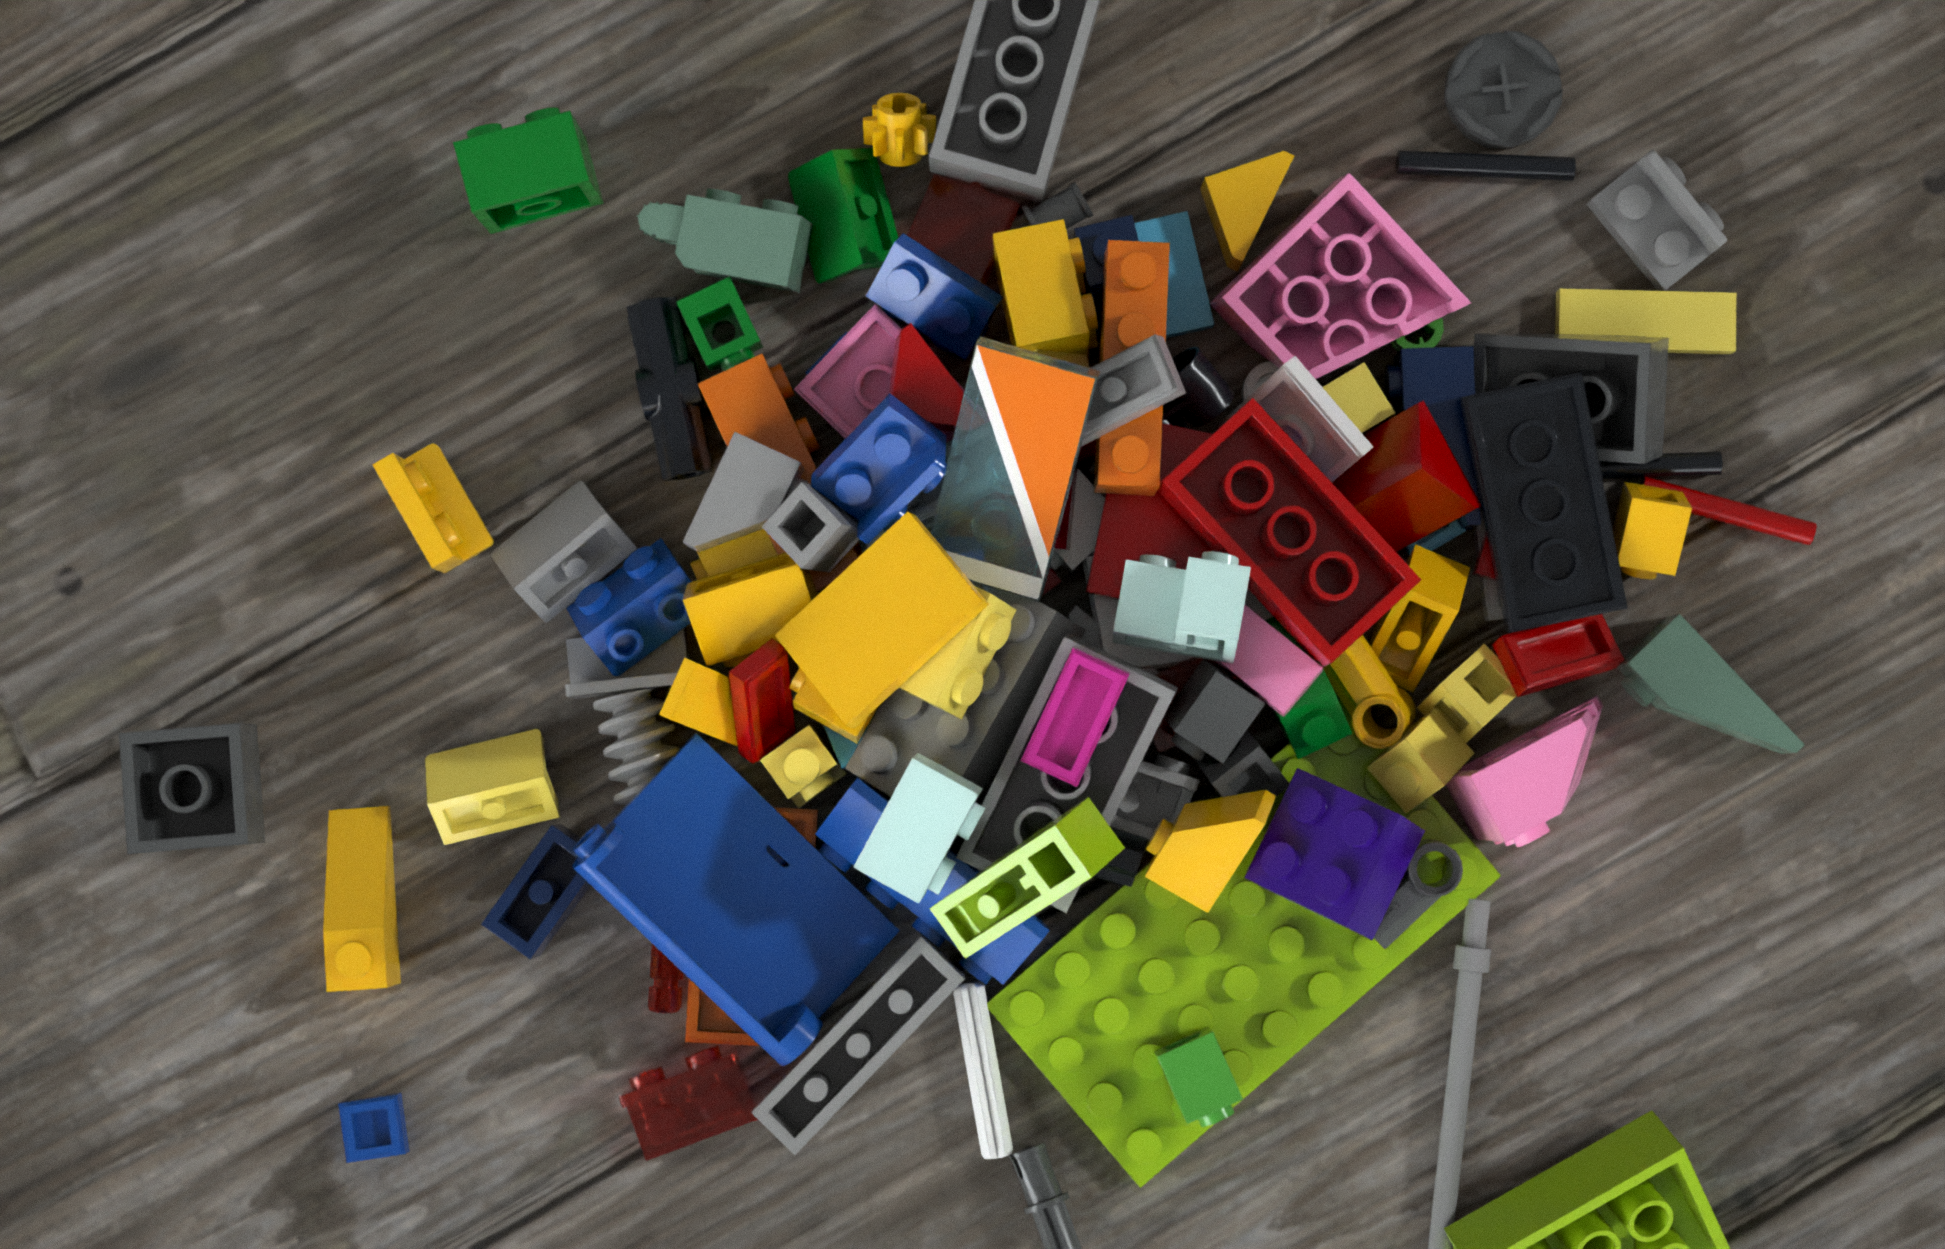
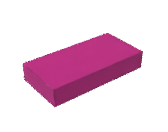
M1073 647L1020 761L1077 787L1130 673Z

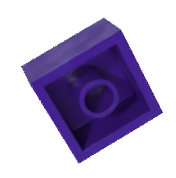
M1297 768L1244 878L1373 940L1425 830L1394 811Z

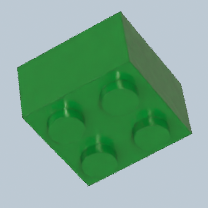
M555 107L536 110L524 117L526 123L502 129V125L499 123L481 125L467 131V139L453 142L471 212L490 234L604 204L586 136L571 111L560 113V109Z

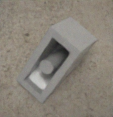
M734 432L683 539V543L689 548L701 552L763 529V524L801 482L808 483V481L800 478L804 471L801 462Z

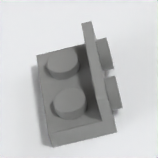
M1652 149L1636 164L1593 197L1586 205L1657 291H1666L1728 240L1722 233L1724 225L1716 211L1705 202L1698 203L1685 188L1686 178L1679 166L1667 156L1661 158Z

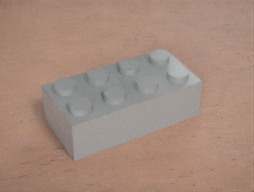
M1101 0L974 1L929 154L930 172L1038 203L1043 202Z
M970 580L974 586L993 594L1016 609L1011 620L1009 637L1006 643L996 651L983 676L984 682L979 697L973 704L968 706L963 718L959 719L898 688L880 706L845 769L891 797L911 759L917 753H920L982 787L983 789L976 800V803L982 805L1064 636L1070 633L1081 639L1086 629L1034 598Z
M1070 633L1064 636L981 805L986 809L969 840H964L956 858L982 871L1088 797L1110 826L1178 687ZM1073 647L1130 673L1077 787L1020 761ZM1080 886L1050 905L1067 913Z

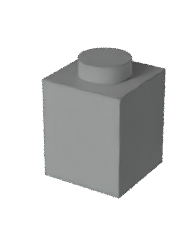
M801 482L762 526L799 567L806 570L830 573L859 541L857 538L858 520L811 487V484Z

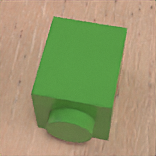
M1209 1027L1154 1051L1187 1124L1198 1120L1201 1127H1206L1222 1121L1235 1113L1231 1104L1243 1098L1217 1039Z

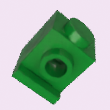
M730 276L676 301L710 373L719 368L722 371L728 370L755 357L753 352L764 348ZM722 324H730L735 328L733 340L725 344L717 342L714 339L716 328Z

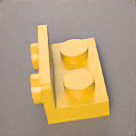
M432 443L405 459L395 453H391L372 464L432 569L447 573L493 545L494 540L438 445Z

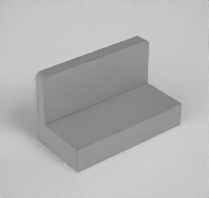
M578 481L494 549L491 557L512 588L547 623L571 604L585 587L599 581L638 548L602 507L583 481Z
M686 627L620 676L612 675L582 637L566 639L570 684L565 685L566 697L578 699L623 694L649 688H656L655 690L671 688L684 657L689 659Z

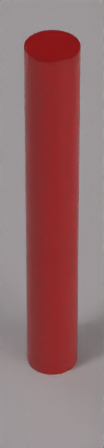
M1649 477L1642 478L1640 485L1683 492L1692 507L1691 514L1808 546L1811 545L1816 533L1817 524L1811 521Z

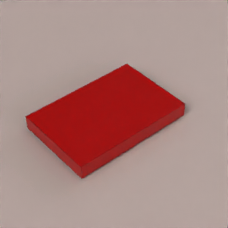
M1162 423L1160 483L1212 434ZM1158 491L1154 496L1106 494L1085 593L1119 600L1126 560L1139 562L1141 555H1158L1176 561L1175 568L1186 570L1188 557L1201 559L1203 552L1213 550Z

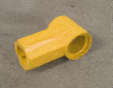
M1363 635L1335 661L1323 667L1334 691L1351 715L1354 732L1363 744L1379 749L1393 746L1413 724L1416 717V707L1412 697L1404 689L1396 686ZM1384 704L1389 706L1397 716V727L1394 729H1384L1378 726L1371 715L1372 705Z

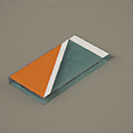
M980 337L976 342L931 529L933 537L970 581L1040 601L1044 592L1100 375L1099 370L984 337Z

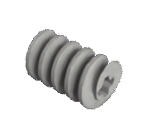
M656 688L619 694L596 700L593 703L594 710L613 714V717L598 726V731L603 735L618 737L617 741L603 750L605 757L623 761L621 765L608 773L609 780L627 783L628 785L627 788L613 796L615 804L627 805L663 768L666 762L680 750V746L663 744L661 742V738L675 730L676 726L673 722L656 719V715L660 713L666 700L652 697L651 691Z

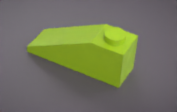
M1088 797L1041 828L929 909L966 959L1092 878L1124 850L1125 847Z

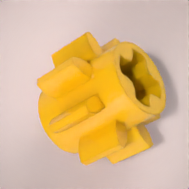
M891 93L881 97L877 101V105H872V116L863 117L864 144L873 145V156H879L883 163L894 167H905L919 162L923 155L928 154V143H933L937 130L936 115L927 114L926 104L921 103L918 97L908 93Z

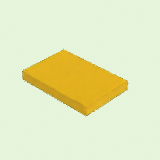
M907 511L778 631L775 637L843 723L848 727L855 728L981 613L989 603L918 517Z

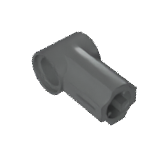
M1423 839L1420 841L1374 936V939L1384 949L1394 942L1441 896L1449 894L1458 886L1462 878L1463 867L1462 861L1454 849L1447 844L1433 839ZM1438 851L1446 859V873L1436 883L1426 884L1421 882L1417 874L1418 861L1426 853Z

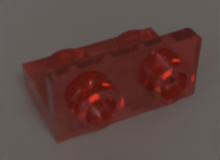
M718 1045L712 1046L685 1057L688 1068L665 1076L662 1066L628 1078L631 1089L624 1091L618 1098L622 1108L627 1107L646 1161L758 1120L751 1113L756 1104L736 1050L722 1055Z

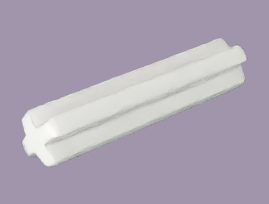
M980 981L962 983L953 991L981 1155L984 1159L1003 1158L1012 1154L1013 1145L985 986Z

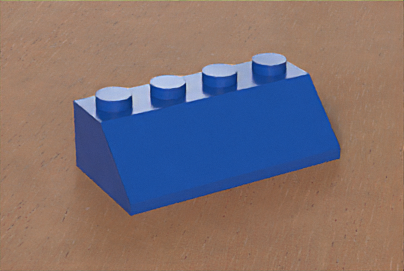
M857 777L815 833L816 836L825 842L818 851L846 873L852 865H855L889 799L872 785ZM950 848L946 857L955 861L956 864L939 895L927 890L925 896L918 904L869 877L871 881L865 889L891 910L900 902L918 916L912 926L937 947H940L945 940H948L956 947L929 908L974 877L979 871L973 866L957 859L958 854ZM1033 915L965 959L963 956L958 963L985 985H987L992 977L1004 985L1050 930L1045 923Z

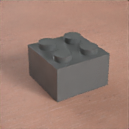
M234 723L119 733L127 854L265 843L256 724Z

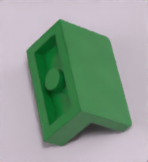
M873 148L830 150L791 170L788 173V180L795 205L798 206L797 213L813 224L808 254L816 282L819 284L829 283L855 270L881 268L891 247L899 237L877 157L873 156Z

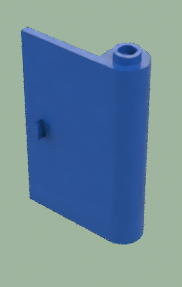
M697 733L685 743L604 829L599 824L594 825L580 838L572 849L579 856L572 868L780 1066L791 1063L809 1047L823 1026L822 1020L819 1019L820 1016L900 931Z

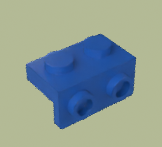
M904 233L894 242L866 294V297L880 305L888 316L899 321H905L908 324L911 323L914 328L930 337L931 341L938 348L949 353H955L964 360L968 358L985 337L989 329L988 324L1003 299V296Z
M660 538L651 546L641 547L630 554L623 566L602 582H594L585 587L578 594L575 602L566 609L582 638L612 675L620 676L691 623L683 603V596L687 583L692 581L675 555Z

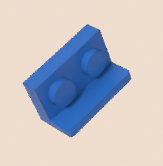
M889 393L812 473L811 487L858 520L857 538L865 544H869L882 530L886 532L906 513L908 504L921 491L929 493L942 480L947 470V463H945L946 435Z

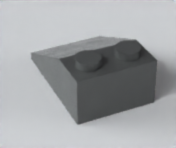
M1477 333L1474 334L1475 394L1582 372L1599 461L1646 464L1663 456L1669 338L1589 334Z

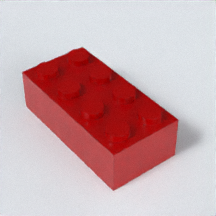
M1254 398L1248 401L1161 481L1157 490L1214 552L1236 556L1239 558L1238 565L1251 567L1248 582L1250 592L1311 658L1322 667L1335 661L1421 581V578Z

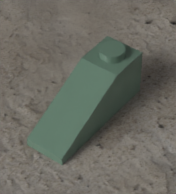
M1680 614L1665 617L1624 657L1625 660L1617 667L1625 676L1621 681L1623 688L1634 700L1644 707L1651 703L1656 709L1780 754L1797 753L1805 745Z

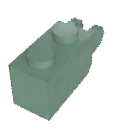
M707 188L705 198L686 194L684 206L668 203L661 205L659 202H650L648 205L644 204L643 209L637 215L640 225L639 230L644 231L643 234L649 235L661 243L665 241L669 245H675V254L685 268L693 269L697 274L721 279L730 276L732 281L795 293L800 292L813 224L804 217L797 215V205L778 200L763 199L762 208L740 204L742 196L739 194Z

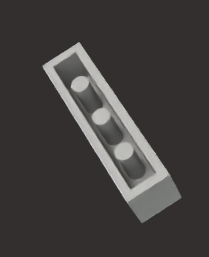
M921 934L772 1088L751 1113L796 1155L965 979V974L931 941Z

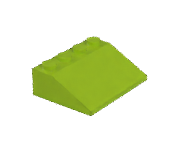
M1652 1110L1443 1228L1454 1249H1730L1684 1147Z

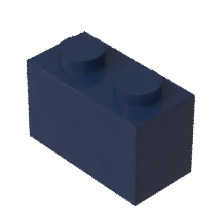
M562 824L551 825L481 923L482 926L530 960L541 956L590 887V884L572 868L574 862L579 857L572 849L580 840V837Z

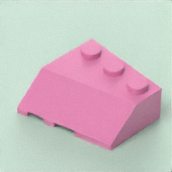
M1350 173L1333 181L1210 302V305L1251 348L1280 368L1292 357L1296 356L1315 379L1471 304L1468 298Z
M1598 695L1464 764L1446 784L1475 840L1494 841L1495 845L1504 842L1506 846L1515 843L1516 847H1521L1550 831L1546 821L1562 813L1579 786L1603 707Z

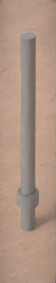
M1469 899V904L1465 910L1462 945H1455L1453 969H1457L1459 972L1428 1249H1452V1244L1443 1228L1454 1223L1456 1217L1483 973H1489L1491 949L1486 948L1491 903L1489 900Z

